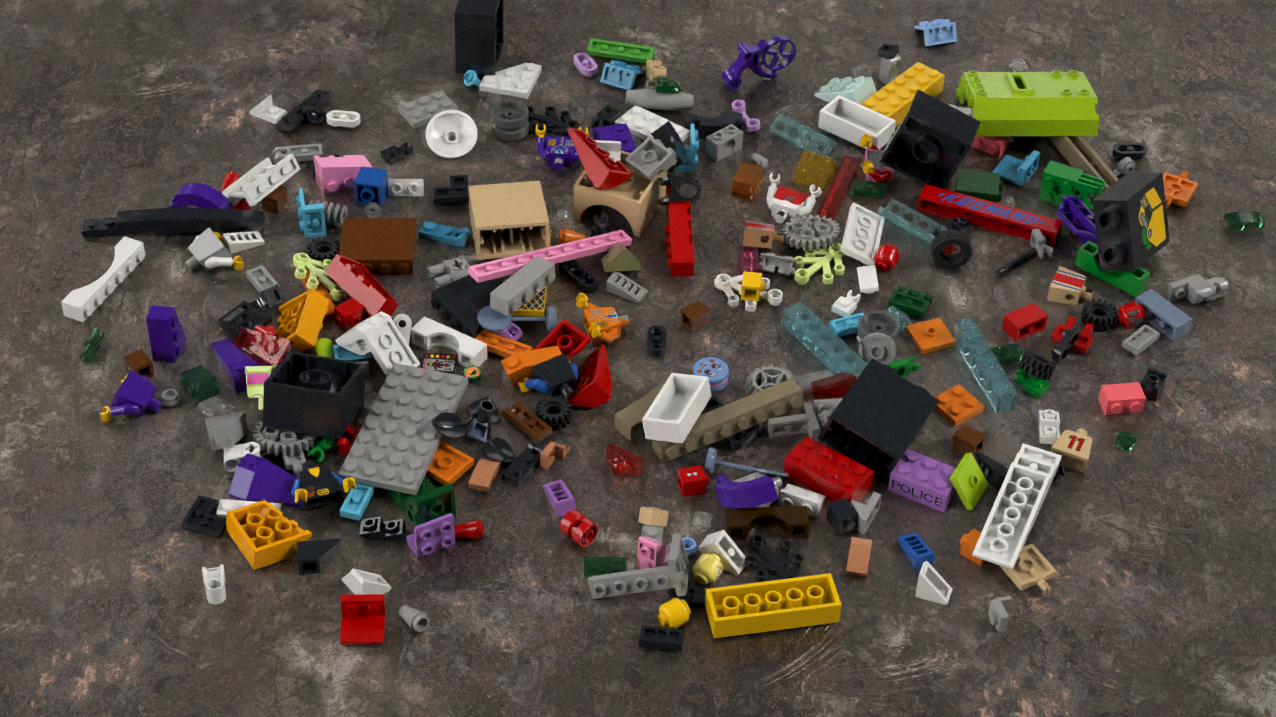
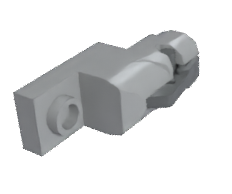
M1196 274L1169 283L1166 298L1171 302L1186 297L1192 304L1203 301L1211 302L1227 294L1228 283L1223 277L1205 280L1200 274Z

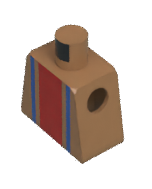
M746 220L743 246L772 248V242L783 244L784 233L775 232L774 225Z

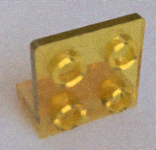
M804 150L791 180L794 183L807 187L814 184L816 190L820 186L821 191H824L831 173L837 174L839 169L837 161Z

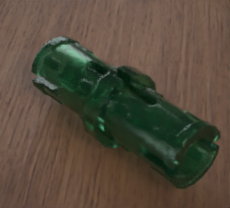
M94 329L90 338L86 340L85 348L80 354V359L83 358V362L90 363L95 352L99 350L100 342L105 335L101 329Z

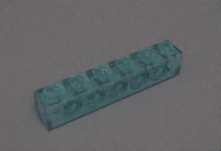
M802 302L783 309L782 324L850 389L867 366V362L863 361L854 350L847 346L832 329L826 326Z
M967 318L954 321L952 336L956 340V346L995 412L1000 413L1014 410L1017 392L973 319Z

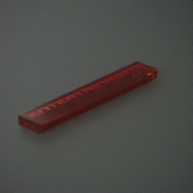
M844 155L816 215H819V217L826 216V219L832 218V221H834L859 168L861 159Z

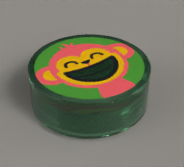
M470 365L462 371L463 376L468 377V383H477L482 379V370L478 366Z

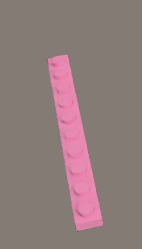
M618 230L469 266L468 273L477 283L515 274L536 256L553 264L562 263L609 251L618 241L624 246L631 245L632 238L623 230Z

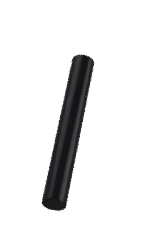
M1031 248L995 271L996 275L1001 276L1036 255V248Z

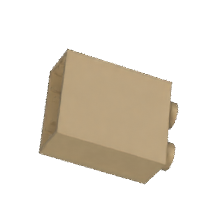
M540 181L468 186L470 221L477 260L506 258L550 247L549 218Z

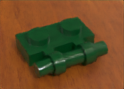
M898 286L897 291H894L888 302V307L923 318L930 303L932 304L934 296L928 295L924 291L912 290V287Z

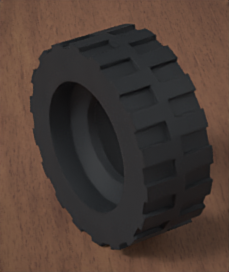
M954 229L942 231L931 242L934 263L939 267H943V269H958L966 265L972 257L973 251L970 238L963 231ZM955 244L961 248L955 254L947 255L943 253V248L948 245Z

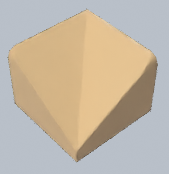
M640 507L638 522L650 526L666 527L669 512L655 507Z

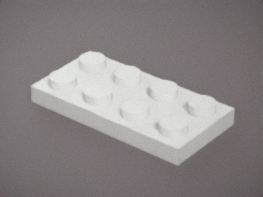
M635 105L615 121V125L627 123L631 134L646 140L649 136L653 138L651 133L669 120ZM669 121L682 142L690 136V130Z
M853 202L849 210L840 252L863 264L874 265L876 261L873 258L879 248L885 218Z

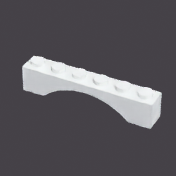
M124 236L114 247L115 257L108 271L93 283L72 290L61 301L64 316L84 322L145 258L146 253L143 242Z

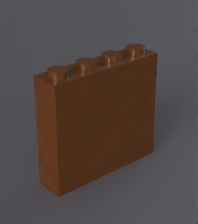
M344 218L339 255L362 263L371 274H413L417 237L416 218Z

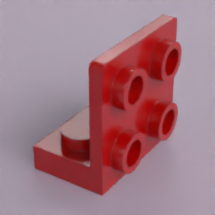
M384 594L341 595L342 620L340 644H383L386 616Z

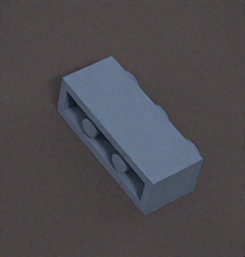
M1153 289L1136 297L1135 302L1141 304L1145 311L1146 317L1144 320L1169 339L1175 341L1189 333L1192 318Z

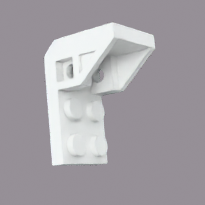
M382 311L360 322L335 339L340 347L361 356L371 352L386 376H388L394 363L413 367L420 365V362L390 315Z

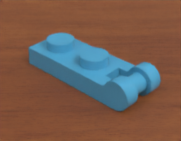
M428 221L424 222L418 232L420 238L464 247L468 241L467 239L472 235V231L469 228L458 229Z

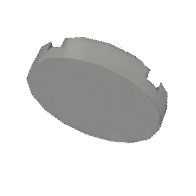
M875 332L868 334L862 339L859 344L858 355L860 361L866 366L872 358L883 365H888V363L894 362L897 349L891 337L884 333Z

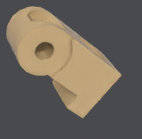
M646 60L645 76L653 81V78H657V76H666V67L662 66L661 60Z

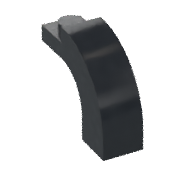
M669 121L651 133L655 140L659 139L666 148L670 147L676 153L677 162L669 168L670 172L685 161L684 145Z

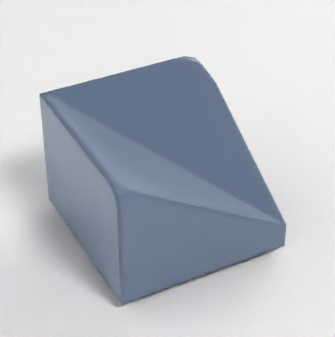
M474 418L468 424L464 437L485 443L488 423H479Z

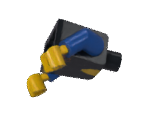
M564 353L532 366L531 379L526 377L524 382H519L521 392H528L531 389H535L548 396L552 395V398L556 395H562L565 400H569L574 396L572 389L578 378V366L568 361Z
M310 460L303 463L302 467L304 470L299 472L298 479L294 481L291 495L295 498V503L301 500L302 509L306 510L340 502L342 491L344 490L347 493L350 488L356 489V483L354 478L343 479L336 473L331 472L328 466L316 467L314 461Z

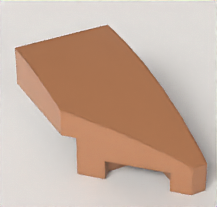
M550 442L540 454L541 468L548 470L556 457L564 459L570 450V446Z

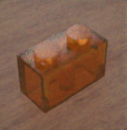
M745 161L741 162L732 181L733 196L752 199L754 194L758 193L760 183L764 179L762 165Z

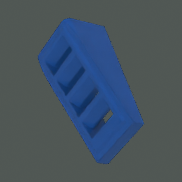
M916 532L897 537L898 543L914 569L922 567L925 561H928L930 565L934 564V552Z

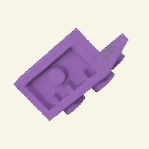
M452 513L414 527V534L407 536V543L417 558L455 544L454 516Z

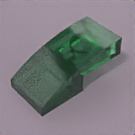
M1236 211L1224 215L1229 226L1245 231L1248 225L1263 228L1266 224L1261 214L1257 211Z

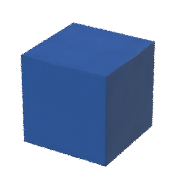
M361 166L354 182L356 204L382 207L388 193L387 170Z

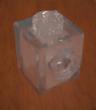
M570 209L552 211V218L549 219V223L556 239L560 229L564 230L566 228L573 231V217Z

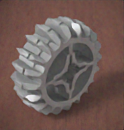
M762 365L760 369L755 368L747 376L745 391L747 396L788 379H792L796 384L797 381L795 376L791 374V371H786L785 367L780 369L778 365L776 367H771L770 365L764 367Z

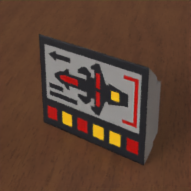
M423 353L421 368L444 373H456L458 354Z

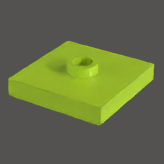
M965 453L949 478L967 510L974 509L989 485L972 453Z

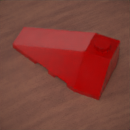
M574 128L568 129L587 176L593 182V186L596 189L612 190L632 178L633 174L619 160L616 162L609 157L610 153L597 147V142L584 131Z

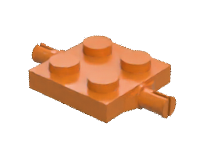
M1183 170L1180 175L1164 173L1163 182L1166 208L1171 203L1186 207L1197 190L1198 183L1187 179L1188 171L1185 172Z

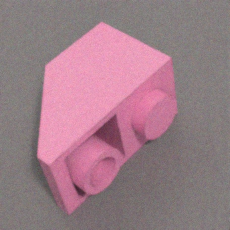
M640 536L638 538L637 568L646 569L663 566L667 561L668 545L650 537Z

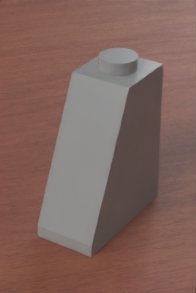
M245 411L205 418L212 450L233 447L248 432Z

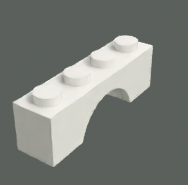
M425 316L411 329L412 344L426 350L434 347L452 348L458 353L459 365L466 368L469 366L479 367L487 359L486 343Z

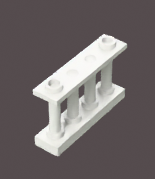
M288 154L275 165H272L269 157H267L221 193L231 201L233 206L243 198H246L249 206H254L301 168L293 154Z

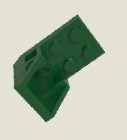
M425 475L416 495L388 490L389 495L413 529L415 526L452 513L454 518L456 517L455 488L451 483L436 489Z

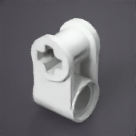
M249 442L225 448L224 468L227 471L235 472L237 465L247 453L263 458L259 453L260 445L256 442Z
M220 564L219 567L208 569L202 567L208 602L211 604L224 602L226 599L224 565Z

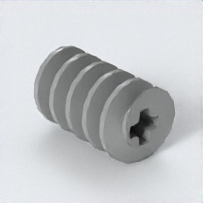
M311 199L308 205L314 204V200ZM317 200L315 204H321L320 200ZM324 201L325 224L335 225L336 227L342 226L343 219L347 216V206L344 205L341 210L340 204H337L334 208V203H330L327 207V202Z

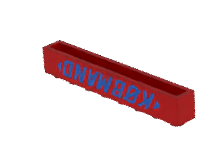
M925 184L918 200L917 210L949 219L964 217L974 226L1026 240L1031 239L1032 229H1039L1042 235L1046 237V245L1055 247L1062 226V220Z

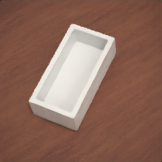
M838 95L820 110L818 127L858 146H861L862 136L868 134L872 138L870 144L873 143L880 150L888 143L892 133L894 134L896 120Z
M671 373L642 419L645 438L656 441L683 443L711 398L709 378Z

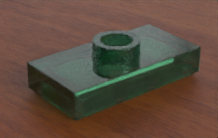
M852 179L850 195L885 199L887 183Z
M1018 343L982 350V356L989 367L1020 361L1024 354Z
M584 557V576L591 577L626 571V558Z

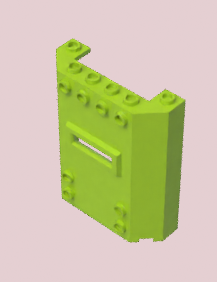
M970 70L963 72L959 81V88H956V98L959 99L960 104H964L965 98V101H968V108H971L973 113L972 117L981 122L975 136L1098 135L1099 114H1096L1098 97L1084 72L1070 70L1069 72L1053 70L1052 72H978Z

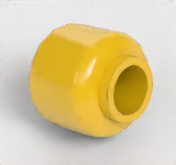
M672 598L659 607L660 615H658V620L663 627L667 626L668 628L677 629L689 621L691 611L683 599Z

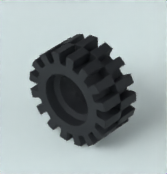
M318 237L317 241L313 239L312 243L309 242L307 246L308 256L313 260L321 262L325 259L333 260L336 254L340 252V243H337V240H333L332 237H329V239L327 237H323V239Z
M1092 299L1091 302L1087 301L1083 306L1081 322L1084 326L1087 323L1094 325L1093 331L1095 332L1097 330L1103 332L1104 329L1109 331V328L1112 329L1115 324L1116 307L1111 302L1107 304L1106 300L1104 302H1101V299H1098V301H1095V299Z
M1025 351L1018 364L1019 368L1023 369L1024 372H1028V374L1045 381L1050 380L1056 368L1052 361L1031 351Z
M551 395L549 399L544 397L543 401L539 400L536 405V416L549 425L552 431H555V428L562 430V426L566 428L567 424L571 423V404H569L568 400L565 401L564 397L559 399L557 395L555 398H552Z

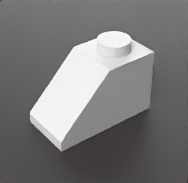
M725 530L707 535L698 547L702 554L714 553L721 558L723 570L732 574L739 575L745 567V555Z

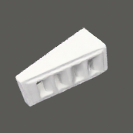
M258 231L223 234L224 245L230 254L265 244Z

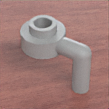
M1126 157L1119 162L1117 168L1112 173L1117 177L1120 174L1126 175L1128 172H1133L1135 162L1130 157Z

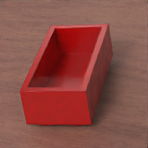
M808 436L784 458L783 472L789 473V476L785 477L815 493L824 495L825 498L832 502L843 498L849 503L851 500L859 502L872 488L874 470Z

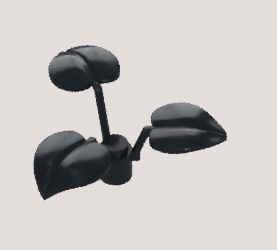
M487 396L471 403L467 410L470 418L465 423H462L459 416L450 412L440 413L431 420L435 430L450 439L463 437L465 435L463 427H466L474 418L479 423H488V442L484 443L482 447L484 455L489 460L500 463H512L515 460L513 449L504 439L499 437L491 439V425L497 423L500 418L492 396Z

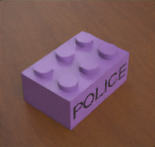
M907 449L890 473L888 491L944 513L957 493L949 479L956 468Z

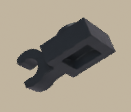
M278 284L261 291L259 293L261 298L250 304L256 308L265 305L268 310L286 300Z

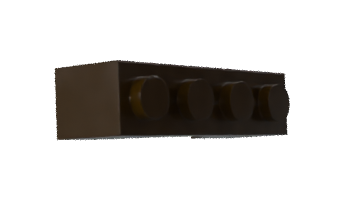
M807 506L725 508L724 529L733 541L747 540L752 531L763 527L777 529L787 539L808 538L810 523Z

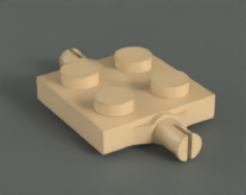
M1033 544L1022 548L1013 569L999 565L1021 591L1037 585L1045 594L1051 590L1046 580L1056 577L1057 572Z

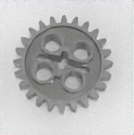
M810 214L809 217L805 215L802 216L803 218L796 217V220L790 219V222H786L782 229L785 244H790V247L796 246V249L802 247L803 250L809 248L810 251L813 248L820 250V247L827 248L826 245L832 246V242L836 243L837 239H840L839 224H837L836 220L832 221V218L826 219V216L819 217V215L813 217Z
M258 422V426H254L253 440L260 445L261 451L267 450V454L275 452V456L279 453H282L283 456L287 453L294 455V452L301 454L302 449L308 451V447H314V443H317L319 438L318 435L264 427L263 422Z

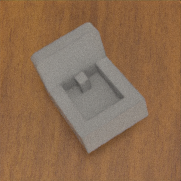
M1011 596L991 600L989 619L991 624L995 625L998 633L1007 631L1009 621L1007 613L1011 610Z

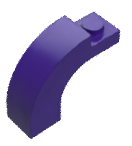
M188 183L180 187L177 193L170 199L172 202L167 208H182L192 205L199 208L231 209L233 204L225 195L213 187L201 183Z
M724 475L716 477L717 484L715 489L719 504L724 507L748 508L778 499L774 481L767 475L745 482H733Z

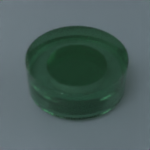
M1120 432L1116 437L1115 443L1122 450H1132L1136 445V437L1130 432Z

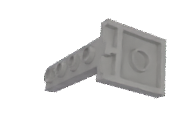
M673 534L672 542L669 543V553L666 555L667 566L589 577L587 582L592 599L675 588L677 597L686 596L690 566L682 534Z

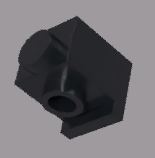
M1151 367L1148 368L1147 373L1140 382L1146 398L1154 401L1157 400L1165 386L1167 373Z

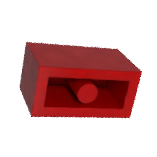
M1035 303L1005 314L1002 329L1016 342L1045 330L1048 315Z

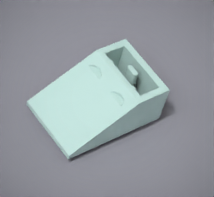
M860 76L857 78L846 77L844 79L836 77L831 79L827 85L820 87V90L814 95L828 103L840 95L861 104L877 91L872 77L865 78Z

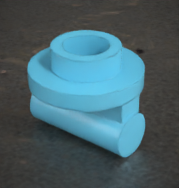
M468 70L464 74L463 80L466 86L476 85L479 87L481 81L474 70Z

